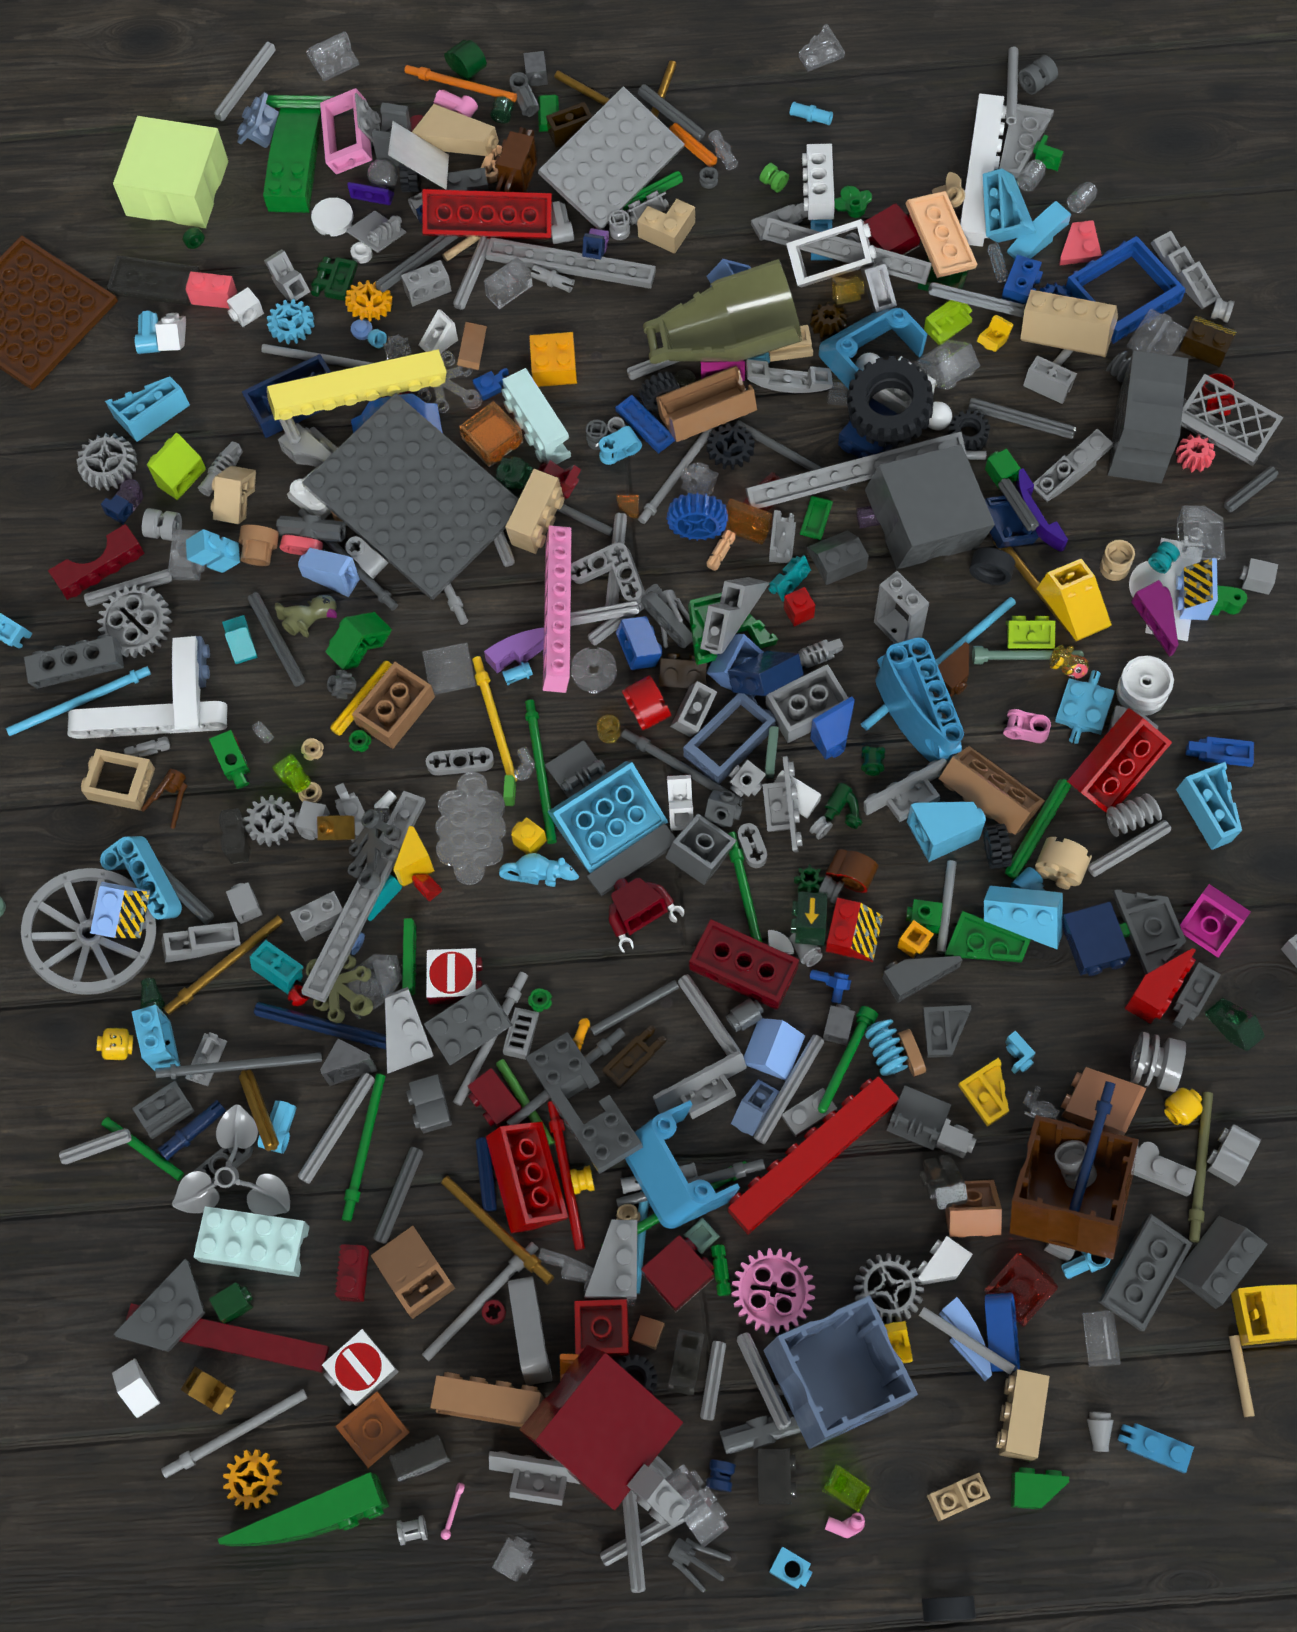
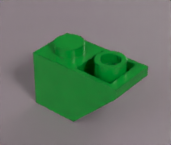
M1019 1468V1472L1012 1473L1011 1507L1026 1509L1042 1508L1069 1483V1477L1062 1476V1471L1046 1470L1045 1475L1035 1474V1469Z

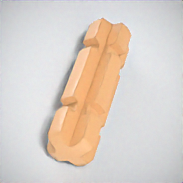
M730 530L724 531L721 536L722 539L719 540L712 552L713 555L709 557L707 561L709 569L716 571L719 568L720 562L723 561L730 549V545L733 544L735 533Z

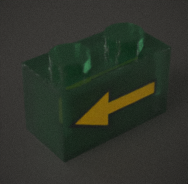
M798 892V901H793L792 916L797 917L792 919L791 933H795L796 944L824 946L828 894Z

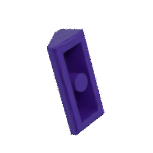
M351 182L347 184L350 197L353 199L384 205H391L394 192L388 189Z

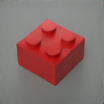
M627 1299L574 1301L575 1354L580 1355L584 1348L590 1345L605 1352L610 1357L628 1356Z

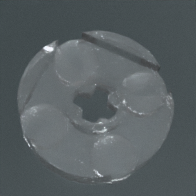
M584 648L572 659L571 675L574 683L582 690L589 691L591 694H597L607 689L616 678L615 658L604 648ZM598 666V672L593 674L589 673V667Z

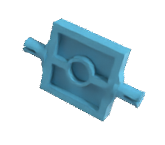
M1095 670L1091 671L1088 682H1081L1070 678L1068 680L1055 722L1067 725L1073 729L1069 738L1071 743H1073L1075 737L1074 744H1078L1082 732H1093L1100 735L1102 733L1115 690L1097 685L1101 675L1098 671L1096 676Z

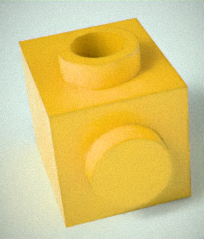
M527 817L522 822L519 821L512 829L513 844L525 854L537 853L547 841L545 831Z

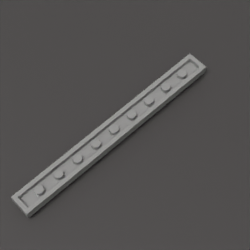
M957 432L745 488L750 510L869 480L881 464L962 444L966 454L962 433Z
M403 791L387 822L388 825H394L400 829V836L397 840L391 841L382 832L379 839L388 845H394L400 850L408 827H414L426 803L425 798ZM378 849L376 872L381 878L380 885L374 890H368L357 881L301 990L303 995L324 1003L326 1002L396 863V860L390 861L384 857L383 853Z

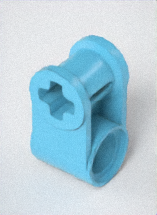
M630 426L622 427L618 431L601 438L599 441V448L601 450L599 458L604 464H614L636 454L642 448V443Z

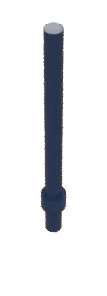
M1105 1081L1100 1101L1097 1100L1095 1107L1097 1113L1069 1210L1080 1211L1107 1114L1110 1115L1112 1104L1110 1103L1115 1083Z

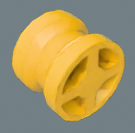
M585 1166L583 1170H570L575 1195L580 1194L583 1190L595 1191L590 1166Z

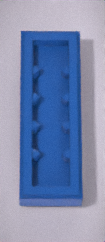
M633 395L615 407L616 412L658 454L675 442L671 433Z

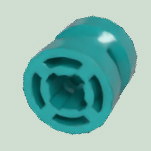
M1163 541L1158 546L1157 552L1150 556L1148 563L1155 571L1165 574L1171 568V563L1179 558L1180 551L1172 543Z

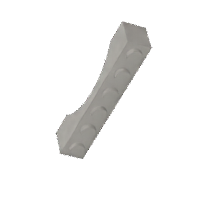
M298 423L295 425L301 435L299 443L291 444L286 434L278 439L282 451L296 464L319 467L332 454L322 440L317 441L314 438V434L307 427L303 428Z

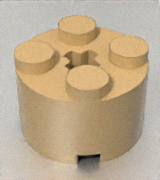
M1048 837L1036 862V871L1042 878L1055 881L1056 885L1062 889L1068 890L1070 886L1080 885L1092 856H1087L1088 850L1074 841L1064 838L1063 842L1056 841L1057 837Z

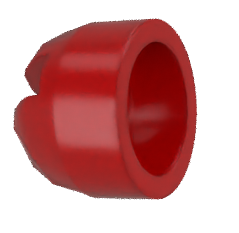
M295 985L288 993V1000L293 1001V1006H301L310 998L302 994L301 990L303 987L301 985Z

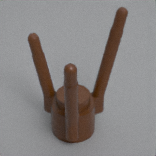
M169 769L161 784L145 802L141 811L144 812L153 801L158 799L164 790L175 793L176 790L179 791L170 826L171 829H175L183 794L187 788V785L183 783L186 779L185 775L175 769Z

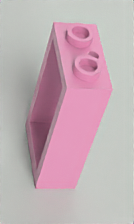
M356 88L320 103L325 162L336 175L372 161L371 141L358 128L355 93L362 99L365 98ZM353 108L357 144L337 151L334 116Z

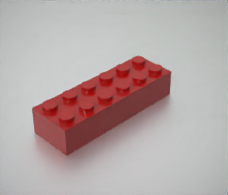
M423 189L422 235L550 239L552 193Z

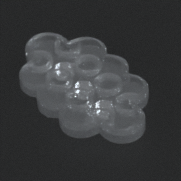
M468 772L458 780L457 790L447 791L440 797L438 809L441 817L436 821L435 829L440 838L436 846L439 860L445 865L453 866L454 874L458 881L471 885L482 879L485 866L494 865L503 857L504 848L500 839L506 833V824L501 817L505 811V802L502 795L496 791L488 790L487 781L483 775L477 772Z

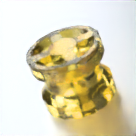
M604 715L598 720L597 732L601 741L604 743H614L619 739L621 734L620 723L615 716Z

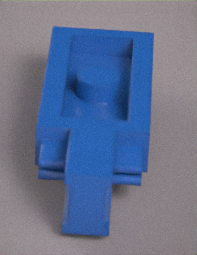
M1206 737V739H1200L1199 742L1189 741L1186 746V755L1199 757L1198 760L1220 764L1226 762L1229 765L1252 767L1254 764V742Z

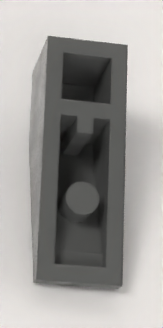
M960 956L905 959L900 963L894 961L885 967L886 971H884L882 979L896 1001L900 1002L960 968L962 959Z

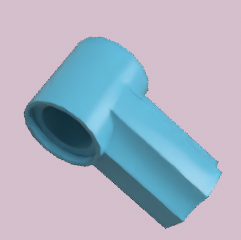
M142 311L138 315V334L135 335V347L138 354L160 352L158 351L155 324L158 323L157 313Z
M276 1100L270 1114V1120L279 1141L278 1148L274 1152L283 1154L288 1146L289 1129L297 1108L287 1102ZM259 1135L258 1147L264 1148L262 1139Z

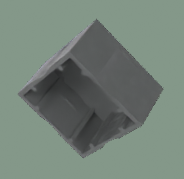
M1133 351L1117 399L1112 437L1113 447L1110 453L1108 476L1162 483L1180 437L1188 358Z
M962 444L881 464L876 469L865 489L875 517L884 531L885 541L896 569L924 563L938 556H950L976 549L995 525Z

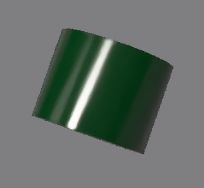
M462 40L444 53L449 67L464 80L470 79L487 65L483 52L471 40Z

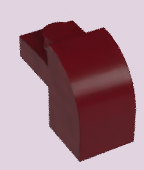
M551 460L541 464L538 468L541 472L557 477L564 499L570 497L579 481L577 477L581 469L573 465L563 470Z

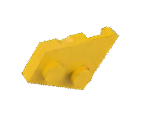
M999 1058L959 1083L958 1086L987 1127L1009 1112L1005 1096V1084L1001 1072V1060Z

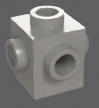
M746 760L741 767L736 765L729 774L732 778L729 783L733 785L730 789L740 797L743 795L749 797L750 794L755 796L762 788L763 784L760 782L766 774L749 760ZM744 776L749 777L747 785L742 782Z

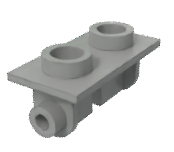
M655 191L646 196V201L640 203L637 200L629 204V210L626 212L631 215L630 223L637 225L638 219L647 206L661 212L666 211L669 203L666 199L663 200L662 198L666 192L659 194L658 191Z
M204 1033L191 1065L219 1062L227 1041L218 1038V1035L214 1033ZM214 1073L186 1075L185 1079L209 1086Z

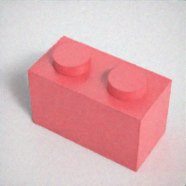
M190 271L186 285V292L193 305L229 309L227 300L237 294L232 276Z

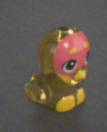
M1063 645L1057 646L1050 657V668L1062 669L1064 674L1074 679L1085 676L1089 670L1087 659L1079 655H1073L1074 646H1069L1066 649Z

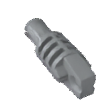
M232 441L220 452L208 468L207 477L198 486L202 494L210 496L213 492V478L229 466L237 465L243 453L238 443Z
M840 638L830 642L826 639L800 649L798 654L802 667L810 668L835 657L834 654L842 651L843 644Z

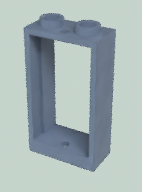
M738 693L683 747L684 757L708 778L720 784L736 765H739L769 736V728L775 726V717L769 710H763L758 706L757 701L751 695ZM742 705L761 721L763 725L719 767L697 747Z

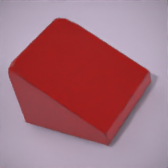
M417 874L412 876L414 886L428 901H431L442 892V888L430 875Z

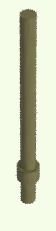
M1203 1092L1202 1097L1203 1110L1200 1118L1196 1160L1197 1172L1194 1181L1192 1209H1189L1188 1221L1191 1222L1189 1241L1196 1243L1200 1240L1201 1223H1204L1205 1211L1202 1208L1213 1093Z

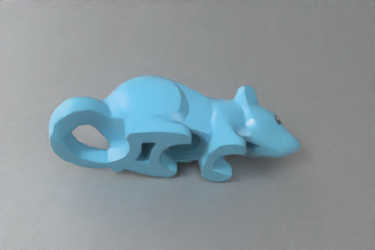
M536 853L526 854L516 863H506L499 869L500 877L506 880L538 885L539 880H545V884L551 887L556 886V878L570 881L579 878V875L565 862L564 858H559L558 861L548 860ZM508 871H514L518 873L519 876L509 874Z

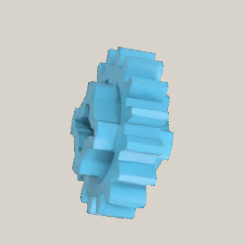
M292 299L291 303L288 304L284 300V305L281 306L277 303L276 310L270 309L271 316H267V326L272 337H277L278 342H282L285 339L287 344L291 340H294L297 344L298 338L305 340V334L312 333L311 328L315 326L313 313L310 311L309 306L304 307L302 301L296 304L295 299Z

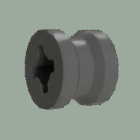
M826 875L817 897L830 899L831 903L836 904V900L840 897L845 882H836L831 876Z

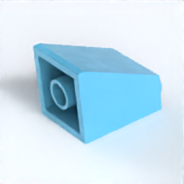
M974 802L913 803L910 806L907 824L928 862L979 840L986 818L982 809H977Z

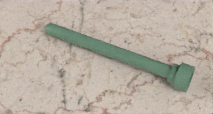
M973 646L972 648L973 664H983L988 662V660H1059L1060 657L1064 660H1080L1084 657V653L1080 650L988 651V648L983 646Z

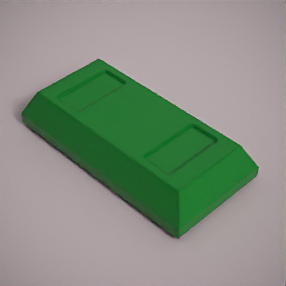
M541 95L538 97L539 132L548 131L546 116L559 111V97L557 95Z
M811 496L800 535L818 540L822 539L833 501Z

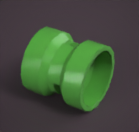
M773 163L766 165L760 175V181L765 185H771V189L777 193L785 187L789 179V174L783 170L779 171L778 167Z

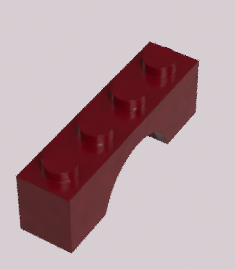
M126 524L106 535V549L95 561L79 564L66 559L48 570L67 600L80 595L85 589L98 584L105 577L118 572L123 566L138 560L140 556L145 554Z

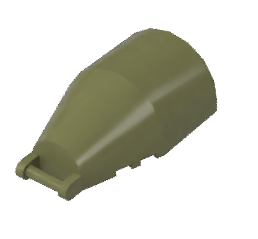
M779 259L718 279L711 283L712 287L701 294L699 291L693 295L694 298L684 305L680 303L660 317L643 324L650 349L649 360L652 364L667 360L741 362L802 342V333L796 308ZM657 332L661 333L663 347L659 349L655 334Z

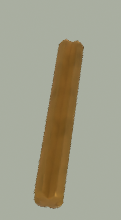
M250 1069L247 1071L243 1070L239 1079L264 1148L267 1151H274L278 1148L279 1141L255 1076Z

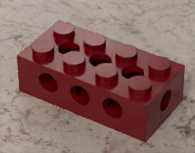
M710 919L689 961V967L693 972L778 1010L798 970L799 959ZM719 952H725L728 955L725 957H719L716 954ZM747 962L750 965L748 967H741L738 964ZM769 972L772 976L765 978L761 976V973Z

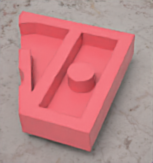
M1094 221L1072 223L1059 265L1085 263L1101 258L1102 254Z

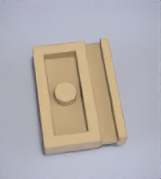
M800 326L802 342L769 352L770 362L813 356L809 326Z

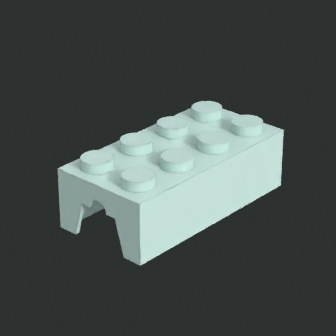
M524 368L502 379L504 389L501 391L506 400L504 401V406L509 414L513 413L515 416L514 421L518 429H523L526 433L524 434L529 446L533 445L536 449L535 454L540 463L551 460L558 464L570 458L571 452L563 444L564 441L569 439L568 432L527 369Z
M205 1206L194 1258L203 1263L299 1277L301 1271L299 1260L300 1247L303 1238L308 1237L310 1226L301 1220Z

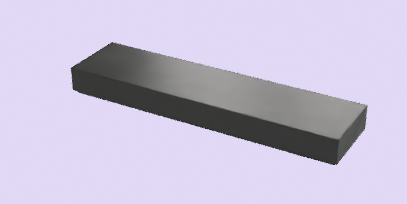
M664 823L587 875V879L602 897L614 888L617 880L621 878L628 879L669 851L676 837Z

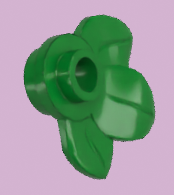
M845 186L841 189V197L834 199V209L846 211L850 217L859 218L865 214L867 204L872 201V194L869 190L860 192L854 186Z

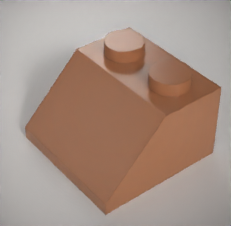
M994 1180L943 1182L946 1223L950 1237H989L1001 1235L1002 1208Z

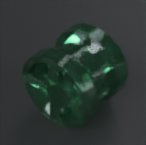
M500 96L495 98L493 102L494 108H492L490 114L491 118L498 123H508L511 119L510 112H512L514 107L513 102L506 97Z

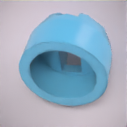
M374 329L368 333L367 339L372 346L381 348L385 345L387 336L383 331Z

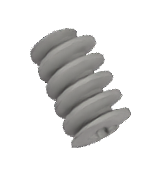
M1147 793L1141 797H1135L1133 801L1127 800L1124 804L1119 803L1116 807L1111 806L1106 811L1109 829L1116 837L1119 836L1118 829L1123 834L1127 833V825L1133 831L1136 829L1135 822L1140 827H1144V819L1149 824L1153 823V816L1158 821L1162 819L1158 803Z

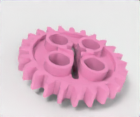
M768 1248L767 1256H764L759 1250L758 1259L755 1260L749 1255L750 1264L747 1265L743 1262L740 1264L744 1272H735V1276L740 1281L732 1282V1286L738 1288V1290L732 1292L731 1295L732 1297L739 1298L734 1303V1307H742L738 1315L739 1317L748 1316L746 1325L752 1321L756 1322V1331L762 1325L764 1326L765 1334H768L770 1327L774 1328L776 1335H778L779 1328L782 1326L788 1332L790 1323L796 1328L799 1326L798 1317L806 1320L807 1317L803 1310H812L807 1301L815 1300L813 1295L808 1294V1292L815 1290L814 1285H808L813 1276L804 1275L808 1266L800 1268L798 1265L801 1259L797 1258L795 1261H792L791 1252L786 1257H783L781 1249L778 1250L777 1255H773L771 1248ZM760 1270H765L769 1273L770 1279L766 1282H760L756 1279V1273ZM784 1275H791L795 1279V1284L791 1287H786L782 1284L781 1278ZM755 1285L769 1290L774 1285L777 1286V1291L792 1292L796 1294V1297H790L782 1293H776L775 1297H771L769 1291L752 1290L750 1287ZM754 1296H762L766 1304L761 1308L754 1307L751 1303V1299ZM781 1300H786L790 1303L791 1310L787 1313H782L777 1309V1303Z

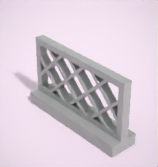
M1204 374L1183 407L1181 426L1196 435L1200 434L1203 439L1208 437L1210 443L1254 466L1283 417ZM1207 381L1215 386L1216 393L1203 397L1201 388ZM1226 394L1234 396L1235 405L1222 408L1220 396ZM1217 397L1220 409L1206 412L1204 400ZM1201 401L1204 413L1194 415L1187 411L1192 403ZM1245 405L1252 406L1255 415L1242 419L1239 407ZM1237 408L1239 420L1226 423L1223 411ZM1221 412L1223 424L1211 425L1208 415ZM1270 416L1276 420L1272 427L1261 429L1259 418ZM1256 419L1259 431L1246 434L1243 422ZM1240 423L1243 435L1236 437L1229 435L1227 426ZM1268 432L1264 438L1263 433ZM1260 434L1262 443L1256 450L1248 445L1247 437Z

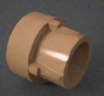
M259 525L241 526L239 543L243 545L241 561L256 566H269L272 550L277 549L279 532Z

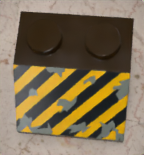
M1196 316L1187 330L1179 351L1221 367L1237 332Z

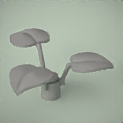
M234 1105L227 1110L220 1119L216 1130L218 1144L222 1148L233 1147L226 1166L217 1170L214 1183H212L211 1177L205 1172L194 1171L187 1174L178 1186L176 1196L172 1202L174 1208L187 1213H203L205 1206L214 1208L219 1202L220 1195L214 1187L227 1188L236 1184L252 1188L247 1195V1204L254 1214L274 1216L287 1213L290 1210V1195L286 1185L279 1177L273 1174H262L257 1178L256 1184L240 1180L238 1170L232 1166L238 1148H249L258 1137V1128L254 1118L241 1105Z

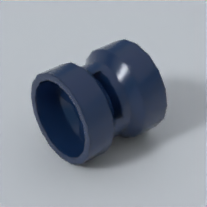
M710 1459L709 1469L711 1473L710 1477L706 1480L705 1487L731 1492L732 1482L730 1480L731 1475L735 1473L736 1465Z

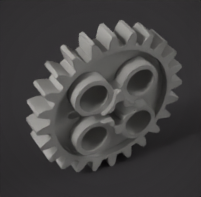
M133 585L132 591L127 586H124V593L116 590L117 597L114 598L109 595L110 604L103 603L106 611H99V614L104 618L97 620L103 626L98 631L101 634L111 635L120 642L124 657H128L130 653L133 658H136L138 652L145 657L147 649L154 653L153 646L161 647L159 640H167L164 632L171 631L166 626V624L172 623V620L166 617L171 614V611L166 608L168 603L162 600L163 597L159 593L156 594L154 589L151 588L148 591V588L144 585L140 590L136 585ZM139 602V606L132 610V606ZM122 608H125L148 631L147 635L121 611ZM154 617V621L147 625L148 619ZM123 618L122 623L116 626V622ZM138 633L137 638L131 641L132 635Z

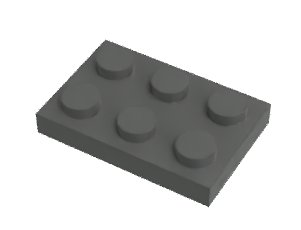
M487 984L424 1023V1026L449 1065H452L513 1025Z

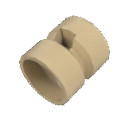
M1114 540L1106 546L1100 563V572L1105 578L1119 581L1128 575L1135 557L1133 546L1124 540Z

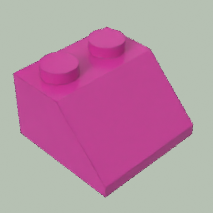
M1209 884L1182 921L1180 927L1186 937L1216 957H1219L1251 911Z

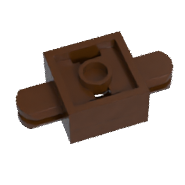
M520 127L518 133L510 131L507 139L503 140L501 155H498L495 161V168L498 169L496 192L526 193L537 166L534 130L528 129L526 132V128Z

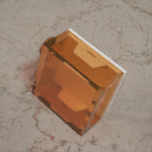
M494 401L459 426L462 439L488 467L499 462L505 455L523 443L522 430Z

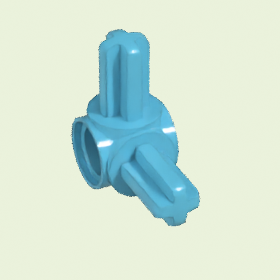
M1081 1252L1082 1256L1062 1264L1061 1268L1066 1278L1070 1279L1088 1270L1091 1273L1100 1270L1109 1264L1110 1259L1105 1258L1103 1264H1096L1092 1261L1091 1254Z

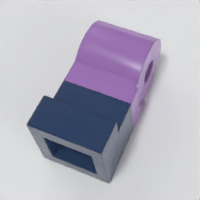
M591 228L589 234L586 233L583 238L582 257L601 260L608 246L609 231Z

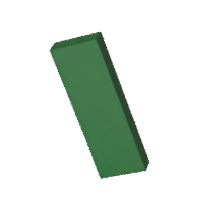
M404 918L402 989L408 987L410 994L414 995L416 982V924L412 918Z

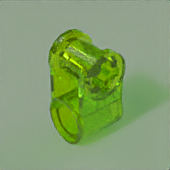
M292 753L272 766L280 780L286 783L293 792H301L309 787L311 780Z

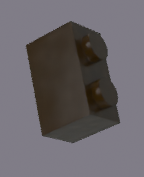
M585 102L546 116L548 133L555 147L564 145L592 118Z

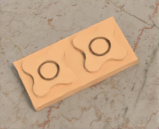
M946 191L908 199L906 206L937 278L975 269L978 264Z

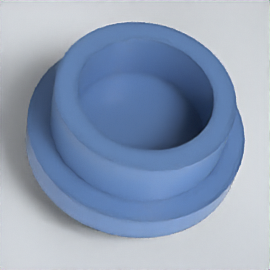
M358 319L351 325L352 335L359 340H366L368 333L373 330L372 324L366 319Z

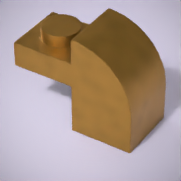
M194 1367L181 1388L187 1395L220 1415L230 1406L233 1395L236 1392L197 1367Z

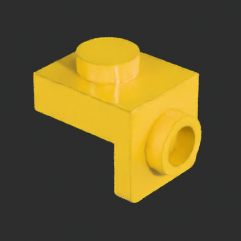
M995 315L989 327L979 335L977 342L986 349L996 352L1007 342L1013 324Z
M906 1321L885 1324L889 1341L903 1364L912 1362L913 1358Z

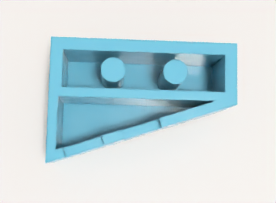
M1002 168L984 173L983 191L986 237L999 243L1037 233L1014 175Z
M989 886L984 899L985 922L1058 949L1062 937L1063 893Z

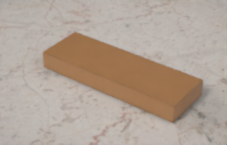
M469 322L465 323L458 366L479 370L487 326Z

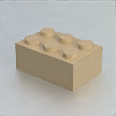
M533 469L505 527L511 545L534 554L537 553L538 548L543 547L549 525L553 526L555 522L554 515L557 509L560 510L564 503L562 488L557 477Z
M1017 1369L1012 1375H1009V1378H1006L1004 1394L1008 1395L1007 1402H1005V1405H1002L1000 1411V1421H1004L1003 1429H1001V1432L998 1431L996 1438V1448H1000V1456L1028 1462L1038 1458L1050 1376Z

